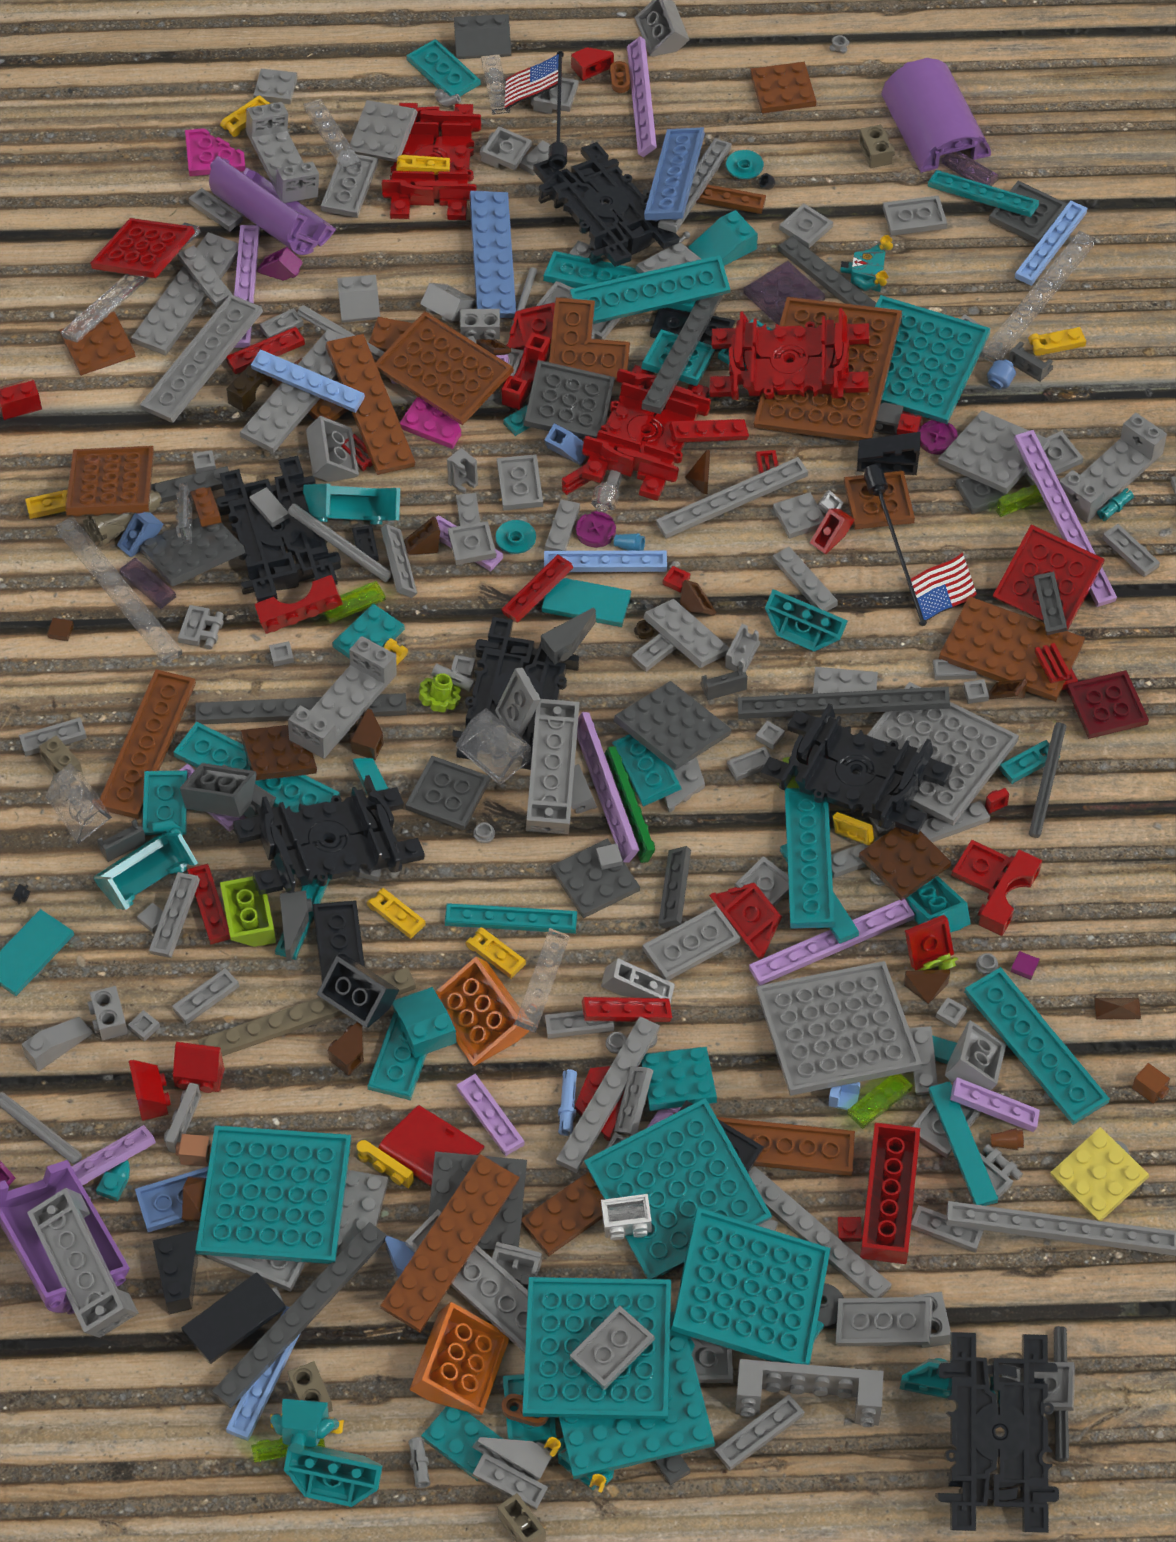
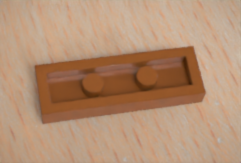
M202 487L191 491L201 527L222 523L211 488Z

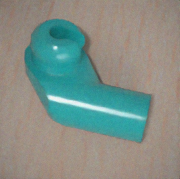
M173 820L152 822L154 833L165 831L166 833H181L183 835L182 828Z

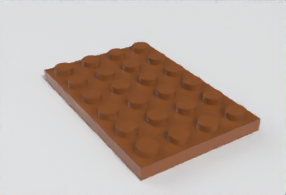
M426 311L375 362L380 373L462 426L514 372L513 366Z
M154 446L73 449L65 508L66 515L78 517L87 514L99 516L108 513L120 515L129 512L137 514L149 512Z
M969 596L939 654V659L969 671H976L977 674L999 682L1026 679L1027 692L1056 702L1066 680L1050 683L1035 654V648L1040 647L1042 649L1044 645L1049 647L1051 643H1055L1070 671L1083 647L1085 637L1068 631L1047 635L1043 622ZM1043 654L1054 676L1057 677L1054 669H1052L1050 665V662L1046 654Z

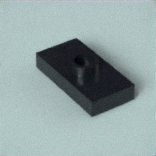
M372 525L352 528L355 547L376 562L379 561Z

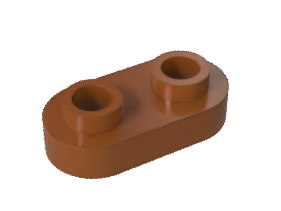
M623 61L612 63L610 66L612 89L617 93H625L630 89L629 67Z
M509 1394L502 1401V1412L508 1419L539 1427L544 1425L549 1418L523 1417L522 1395ZM516 1406L518 1410L511 1411L510 1408Z

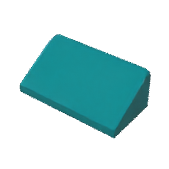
M373 758L353 759V767L363 787L365 776L370 775L376 791L388 789Z

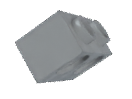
M461 309V334L465 337L474 336L475 340L500 339V309Z
M116 986L90 992L92 1001L88 1002L90 1014L96 1015V1020L92 1022L95 1033H100L102 1041L128 1034Z
M942 1291L914 1295V1297H931L933 1300L931 1328L935 1329L937 1333H931L930 1345H921V1347L926 1348L950 1344L951 1330Z

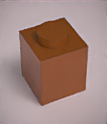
M1147 1063L1135 1077L1132 1089L1154 1104L1159 1098L1163 1099L1169 1092L1168 1084L1170 1078Z

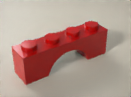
M535 333L531 334L524 347L523 357L514 376L510 375L501 389L503 405L518 410L522 408L532 389L538 360L546 362L550 355V338Z
M329 575L313 581L308 595L296 603H282L275 597H271L254 605L260 623L267 634L278 631L288 625L296 624L309 617H315L325 611L333 610L343 605L333 576Z
M1018 850L1015 856L1011 855L1006 865V872L1002 871L998 877L996 889L992 888L988 894L987 899L989 901L986 905L982 904L979 909V926L1003 936L1012 920L1014 908L1008 903L1006 895L1015 888H1031L1040 872L1041 859L1022 850Z

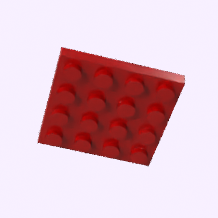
M129 218L90 264L92 269L156 278L195 234L193 226Z
M1031 524L996 588L993 598L1044 622L1034 576L1054 572L1068 631L1105 559Z

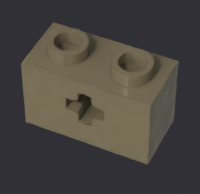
M518 1493L497 1506L498 1518L516 1542L546 1541L545 1529Z

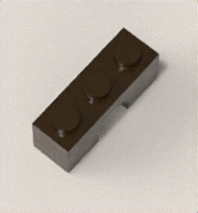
M250 364L226 388L228 404L245 412L256 401V391L259 385L263 384L269 387L273 383L272 377L253 370Z

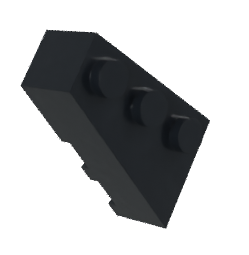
M921 432L859 440L857 471L864 472L866 467L876 464L883 469L884 473L904 471L905 475L917 476Z
M198 1230L153 1240L169 1315L192 1309L196 1269L198 1267V1255L196 1254Z

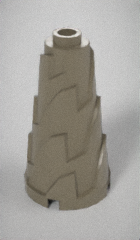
M151 490L148 513H152L157 510L156 508L160 507L162 499L157 491ZM134 512L120 515L108 513L99 516L87 514V519L83 520V523L93 542L95 543L99 540L100 543L97 546L102 547L126 530Z

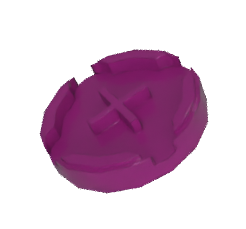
M935 420L924 423L919 430L921 432L920 446L926 452L935 455H942L958 437L957 430L952 424H945Z
M594 511L588 515L584 514L578 519L576 524L577 538L588 547H604L612 542L616 534V524L613 522L612 517L604 512Z

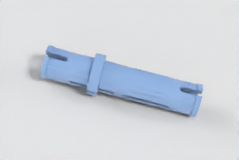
M569 1069L563 1071L561 1107L558 1109V1115L560 1116L558 1133L563 1136H569L573 1132V1120L576 1116L574 1103L577 1072Z

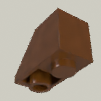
M367 709L364 716L362 715L359 718L358 728L356 732H352L349 743L351 744L352 753L376 760L384 744L383 732L372 710Z
M358 1022L348 1026L344 1034L338 1040H334L328 1047L329 1061L348 1076L364 1062L363 1027Z

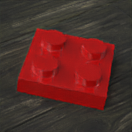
M971 839L952 870L951 876L989 894L990 890L996 886L1000 873L1005 871L1010 857Z
M945 915L905 930L911 967L914 970L923 968L925 963L936 960L940 956L954 955L949 922Z

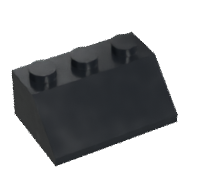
M336 956L317 995L364 1027L369 1028L391 1008L399 989L352 958Z

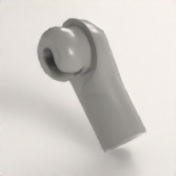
M442 89L435 91L436 100L444 107L461 102L459 94L449 96Z

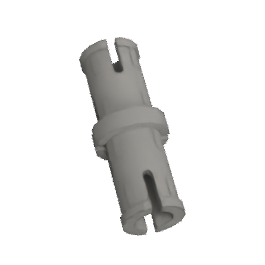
M438 663L434 666L431 676L435 677L440 673L447 674L451 677L454 685L468 692L472 690L475 679L459 674L458 670L454 669L452 671Z
M415 1437L408 1441L411 1452L410 1467L413 1468L415 1487L425 1488L431 1484L427 1468L429 1459L425 1455L424 1439Z

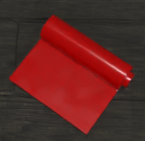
M420 1105L415 1107L389 1132L378 1147V1149L413 1171V1176L431 1187L435 1152L479 1155L485 1148L483 1144Z

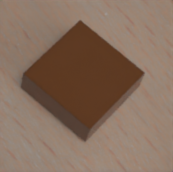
M53 618L47 633L48 638L68 641L74 626L73 621Z

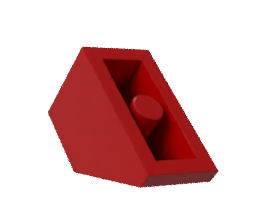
M586 47L571 54V68L582 81L610 69L611 64L614 63V53L612 51Z
M903 411L900 416L897 435L919 432L923 417Z
M829 508L810 544L827 554L846 536L855 519L841 509Z

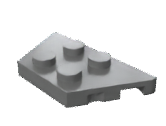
M697 757L677 770H673L682 789L664 797L668 813L674 811L675 806L682 801L685 803L693 794L705 788Z

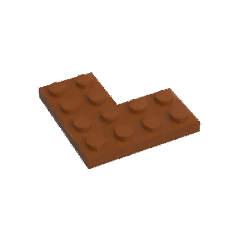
M556 297L549 363L615 377L614 381L617 379L618 369L628 371L630 342L592 339L595 301Z

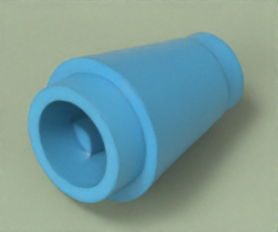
M640 533L616 534L614 546L627 551H643L645 537L641 536Z

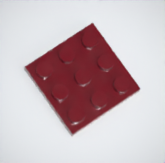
M1127 670L1067 684L1066 689L1088 739L1148 725L1149 719Z

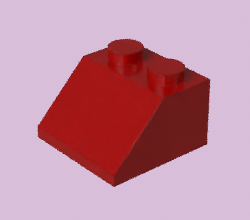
M32 378L0 387V410L4 420L42 410L40 396L35 381Z
M176 1042L173 1065L175 1087L186 1090L190 1082L198 1084L202 1092H219L225 1069L221 1047Z
M129 1060L142 1121L169 1115L167 1106H170L171 1102L169 1093H164L163 1087L167 1086L164 1073L159 1074L158 1065Z

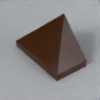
M478 339L476 341L479 346L495 356L511 353V348L496 339Z
M706 450L685 476L703 494H708L710 450Z
M433 516L404 539L409 555L438 553L440 528L437 518Z
M688 580L683 582L680 605L689 613L714 616L717 612L699 584Z
M1019 679L996 682L988 693L989 699H1024L1027 680Z
M950 969L905 971L904 986L929 1004L948 985Z
M1094 998L1096 1020L1141 1019L1139 998Z
M187 1178L183 1186V1221L200 1222L207 1178Z

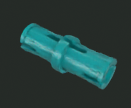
M1125 488L1116 497L1110 498L1109 502L1097 511L1098 517L1106 521L1114 513L1120 512L1123 509L1122 507L1134 498L1132 491Z

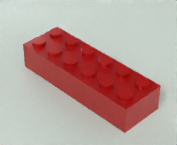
M875 1122L860 1253L862 1259L898 1264L907 1263L921 1128Z

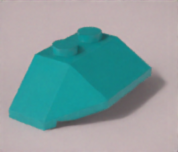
M772 589L765 606L777 636L814 652L839 641L848 623L846 619Z
M929 1358L902 1375L899 1389L946 1399L950 1395V1391L947 1390L949 1378H940L935 1374V1369H938L940 1363L950 1362L942 1358Z
M288 1446L284 1471L289 1475L304 1497L353 1507L379 1489L383 1465L363 1455L321 1446H304L302 1453H293L289 1448L290 1446Z

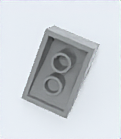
M969 1020L948 1061L945 1076L951 1082H954L958 1077L992 1090L998 1083L1006 1044Z

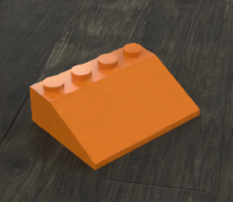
M477 956L435 991L455 1027L457 1044L473 1066L515 1044L534 1028L488 962Z
M450 1302L438 1312L409 1390L428 1401L482 1415L509 1338L497 1327Z

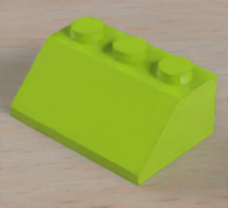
M253 876L220 882L231 940L253 947L276 943L267 894H258Z

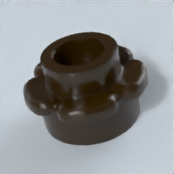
M646 620L639 621L634 628L635 635H638L640 639L652 637L655 631L653 630L654 627Z

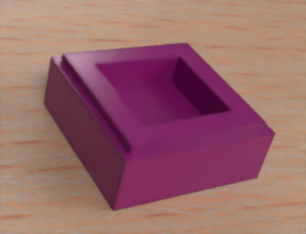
M1019 951L1012 965L1011 972L1031 980L1040 959Z

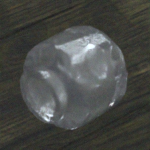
M602 482L601 485L595 486L591 504L596 508V511L607 514L609 511L616 509L620 493L614 484Z

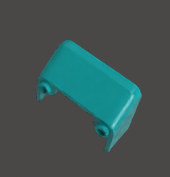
M330 484L303 485V494L310 515L320 522H328V518L370 520V524L382 525L383 521L399 520L400 488L330 486Z
M162 833L96 874L93 879L117 909L126 910L134 904L135 895L166 875L173 873L177 875L178 872L183 873L188 869L187 865H196L198 862L181 833Z

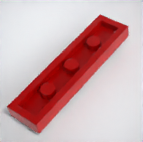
M294 327L228 355L226 362L234 374H238L253 362L260 349L278 357L305 345V339L298 329Z
M745 419L671 421L669 425L674 443L747 440L749 437Z
M557 554L501 609L503 614L518 623L574 568L572 563Z
M208 863L187 869L188 874L196 875L200 879L195 892V898L210 945L231 939Z
M583 997L582 999L584 1021L637 1022L639 1017H642L651 1022H670L672 1019L669 998Z

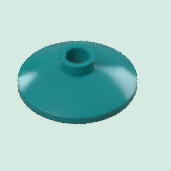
M750 150L735 151L726 160L728 172L739 179L754 178L762 172L764 167L762 157Z
M522 520L507 521L496 531V543L507 553H524L530 550L536 542L535 529L529 523Z

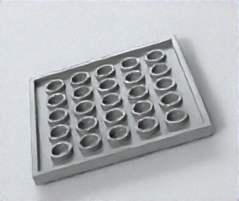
M909 682L904 689L921 687ZM950 702V708L885 712L867 734L870 737L884 741L886 746H888L890 741H897L899 749L908 740L910 741V746L918 748L916 751L918 753L926 739H931L934 750L931 758L951 765L952 772L944 787L923 780L921 786H918V792L911 805L954 826L1019 740V735ZM853 771L852 773H853V774H859L860 772H859V771Z
M885 961L756 986L760 1005L790 1096L922 1069V1062Z

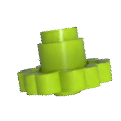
M440 673L436 677L434 676L433 679L425 678L420 683L418 698L424 706H430L432 711L445 712L447 709L454 710L459 705L461 689L453 684L449 675Z

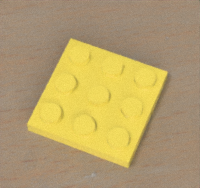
M1101 1127L1050 1172L1051 1176L1097 1221H1102L1149 1178V1174Z

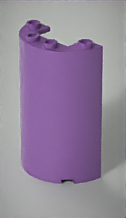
M930 58L907 62L885 82L881 95L920 173L938 169L940 155L971 148L973 160L991 156V149L950 69L944 62Z
M217 156L212 161L209 176V185L212 193L296 254L307 255L314 251L313 248L317 245L320 247L324 245L335 232V227L298 201L282 202L272 183L256 171L246 168L244 172H240L229 164L230 161L220 156Z
M65 1160L47 1166L43 1180L8 1191L9 1186L6 1181H1L0 1225L46 1308L55 1313L67 1312V1314H73L75 1312L66 1295L67 1290L65 1287H62L27 1213L29 1210L64 1188L80 1193L90 1212L84 1220L116 1286H120L126 1281L125 1277L130 1268L69 1161Z

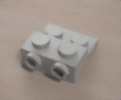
M562 78L561 111L570 112L579 86V80ZM558 86L531 98V105L534 106V111L552 114L553 109L557 110Z
M498 126L496 131L490 134L487 144L483 145L480 149L481 161L496 168L501 164L516 170L532 146V140Z

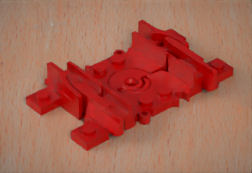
M399 103V106L414 108L418 112L402 155L450 158V171H439L438 175H435V172L396 171L397 162H394V165L391 166L392 175H390V180H382V196L384 198H391L390 219H409L410 205L434 206V200L439 199L440 206H448L447 220L466 221L467 200H470V191H477L476 184H469L474 179V173L470 170V157L474 155V149H469V147H474L472 132L481 131V115L473 114V104H455L454 111H441L438 106L418 108V103ZM440 129L442 130V136H439Z
M839 308V323H835V328L834 320H825V316H822V325H819L817 328H815L814 322L809 321L805 324V328L802 326H779L775 324V329L770 331L767 330L766 324L758 327L757 318H754L753 322L749 323L744 311H740V320L737 321L736 328L712 329V349H729L730 376H710V397H731L733 400H738L739 385H743L748 390L749 396H760L764 393L766 399H772L774 392L778 395L799 394L804 397L805 391L811 390L814 397L818 394L831 393V397L835 399L842 398L844 390L846 393L869 392L868 371L849 372V347L853 344H869V323L847 324V316L843 308ZM789 359L793 360V362H790V363H788V362H786V361L789 360Z
M638 365L634 366L632 372L618 369L616 381L622 383L619 401L611 402L610 411L612 413L607 423L602 425L601 430L598 431L597 439L589 436L584 438L582 454L589 456V459L582 471V478L601 483L607 470L621 472V474L630 477L634 471H638L637 479L643 481L639 489V495L658 501L666 481H677L679 468L674 466V463L682 462L683 453L681 451L685 442H673L669 425L671 421H696L698 414L707 416L710 412L711 400L707 398L709 387L700 384L697 386L690 384L688 389L675 386L665 409H663L661 414H656L642 409V402L652 386L656 375H653L648 370L641 369V366Z

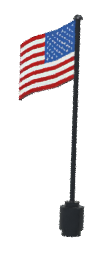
M558 51L556 56L508 77L505 86V110L558 86L556 142L549 146L548 163L554 170H561L566 166L568 152L567 146L560 142L562 57L564 56L562 51Z
M876 464L866 467L863 476L868 492L871 495L879 496L920 619L919 625L925 626L927 620L937 614L966 603L969 596L974 598L977 593L963 552L954 559L931 567L910 579L882 495L888 489L883 469Z

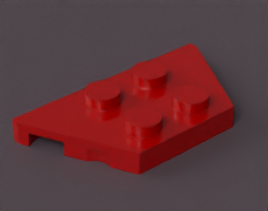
M555 303L516 311L513 319L514 323L510 330L509 341L506 346L522 350L532 333L550 338L551 343Z
M756 883L746 884L741 888L734 887L721 893H711L709 895L761 960L782 919L781 914Z
M611 1066L590 1068L575 1103L576 1112L580 1116L583 1115ZM624 1092L601 1130L607 1141L611 1140L614 1133Z

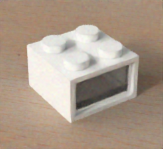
M648 1194L601 1200L605 1238L621 1240L624 1239L625 1235L644 1237L648 1235V1232H652Z

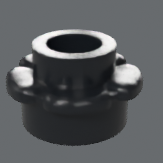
M19 884L12 900L17 901L18 904L21 901L26 903L31 891L27 890L28 885Z

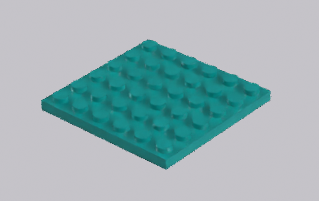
M880 295L875 307L902 310V319L881 404L890 403L904 406L903 411L948 424L990 335V328Z
M706 1098L584 1160V1164L604 1200L648 1194L652 1232H648V1235L644 1237L624 1236L647 1279H656L685 1263L694 1216L698 1207L757 1226L772 1218L769 1209ZM643 1200L607 1206L609 1209L643 1205Z
M215 1125L196 1254L323 1264L335 1262L351 1149V1135Z
M698 1207L694 1216L670 1331L772 1362L810 1365L831 1248Z
M529 1277L523 1417L668 1419L671 1279ZM620 1305L653 1334L655 1340L604 1390L570 1359V1354Z
M674 1311L671 1312L670 1329H671V1324H672V1320H673ZM670 1331L668 1419L559 1417L573 1480L715 1446L688 1337L674 1331Z

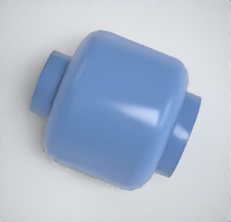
M1006 359L995 361L987 373L988 383L998 390L1008 388L1016 375L1013 363Z

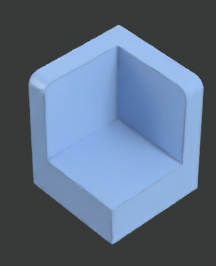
M860 1082L832 1087L829 1095V1106L854 1112L860 1094Z

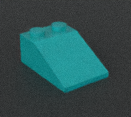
M734 210L719 218L688 246V249L701 259L721 255L723 265L725 266L756 250L758 233Z
M938 876L905 898L915 914L914 919L918 925L942 915L948 918L950 933L961 930L963 927L971 924L967 902Z
M433 987L394 1000L392 1004L393 1010L414 1058L456 1044L455 1027Z

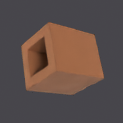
M182 1134L181 1142H177L175 1152L176 1156H179L180 1164L208 1167L211 1151L209 1136Z

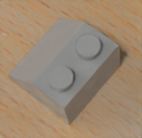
M376 275L337 278L342 323L377 320L380 317Z
M429 283L420 304L426 307V311L435 315L438 313L442 316V320L452 323V321H460L461 309H472L476 305V300L448 284Z

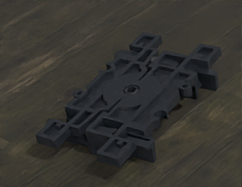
M598 142L581 147V154L587 161L572 166L571 172L567 168L560 171L552 169L548 160L533 165V171L544 183L539 185V202L542 204L553 200L555 209L563 207V211L569 212L580 225V233L586 234L589 232V237L591 238L589 249L592 251L590 263L592 265L606 259L614 267L631 261L633 254L646 249L655 240L663 249L679 243L680 237L676 233L658 228L660 220H645L644 212L648 196H644L632 183V176L630 174L622 175L623 171L619 168V161L617 159L608 160L609 155Z
M298 456L278 460L282 476L274 477L275 485H270L269 479L244 484L239 469L219 473L225 496L216 499L220 516L229 514V522L235 523L231 524L232 531L237 533L238 540L245 549V553L238 557L240 560H245L248 578L250 579L249 581L241 582L242 593L249 594L254 592L257 603L271 597L278 599L276 590L299 587V582L312 578L316 581L332 575L336 585H338L334 570L341 568V558L338 552L328 553L326 546L328 541L290 514V518L272 527L250 502V496L267 487L287 511L292 504H296L310 514L303 494V485L316 484L313 476L304 477ZM292 555H295L296 564L294 563Z
M493 617L488 640L479 639L475 645L476 657L482 658L477 661V667H481L483 670L474 671L476 681L473 697L465 699V707L468 709L465 732L457 730L452 732L453 742L459 743L456 756L457 758L477 761L480 749L504 757H508L509 753L521 754L519 768L531 770L536 710L519 742H512L495 709L516 668L524 669L540 699L558 700L560 690L567 687V679L565 678L567 669L574 671L579 669V656L573 654L567 660L560 661L554 665L541 648V642L538 649H535L534 641L510 637L513 620Z
M828 704L821 718L798 710L795 711L787 725V731L799 734L794 744L789 763L769 757L760 772V777L778 783L779 788L785 791L792 777L795 776L794 780L799 786V792L808 795L814 794V801L817 803L823 802L825 797L828 802L849 809L851 814H853L855 809L863 810L862 818L871 817L878 820L880 828L888 830L895 823V827L918 835L927 819L926 813L909 807L918 792V786L920 787L923 780L944 787L952 772V766L931 758L934 750L931 739L928 738L918 753L916 752L918 748L910 746V741L908 740L899 749L897 741H890L888 746H886L884 741L865 735L862 730L857 735L850 734L851 726L842 727L841 717L837 716L835 719L833 705ZM853 771H859L860 773H859V774H853L852 772H853Z
M367 775L364 780V787L368 794L367 798L363 789L357 790L356 787H352L351 797H346L343 802L340 796L334 795L331 798V802H322L308 806L299 804V812L291 811L290 806L286 809L283 802L279 803V807L271 808L267 796L262 797L261 806L257 808L258 816L233 821V828L239 843L260 839L268 860H272L271 869L253 873V881L258 894L263 895L282 891L283 888L287 893H294L296 881L293 875L295 874L301 886L312 884L314 880H316L317 885L325 886L328 878L333 880L351 875L359 877V869H366L370 875L374 870L388 867L389 871L394 873L402 870V864L424 860L425 853L418 838L398 842L395 834H393L394 817L391 811L403 809L404 806L398 788L394 787L376 791L370 775ZM329 839L333 843H327L325 840Z
M951 1332L950 1363H940L938 1369H935V1374L940 1378H949L947 1390L950 1391V1395L946 1400H952L956 1403L955 1411L946 1412L950 1417V1444L955 1450H947L944 1457L949 1462L955 1461L950 1467V1472H947L948 1487H960L959 1493H935V1497L940 1502L950 1503V1530L976 1531V1506H987V1501L993 1500L989 1501V1506L1022 1507V1532L1049 1533L1047 1502H1057L1059 1500V1489L1055 1486H1048V1470L1052 1467V1464L1044 1463L1042 1456L1045 1452H1052V1449L1048 1446V1420L1044 1415L1053 1413L1054 1406L1049 1402L1044 1403V1400L1048 1397V1384L1045 1383L1044 1378H1034V1372H1058V1367L1055 1363H1048V1335L1022 1334V1359L991 1358L989 1359V1364L993 1365H987V1358L976 1357V1333ZM1017 1369L1020 1370V1382L1009 1378L999 1377V1375H1002L1015 1379L1018 1378ZM991 1391H998V1405H997V1395H996L995 1393L991 1392ZM998 1427L1004 1430V1434L1001 1437H998L995 1432ZM950 1453L953 1454V1458H952V1459L949 1457V1454H950ZM998 1460V1474H990L997 1469ZM1020 1484V1497L1017 1498L1018 1487L999 1490V1488Z

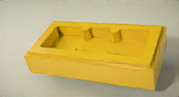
M839 812L833 815L835 833L869 846L874 843L873 827L871 824Z

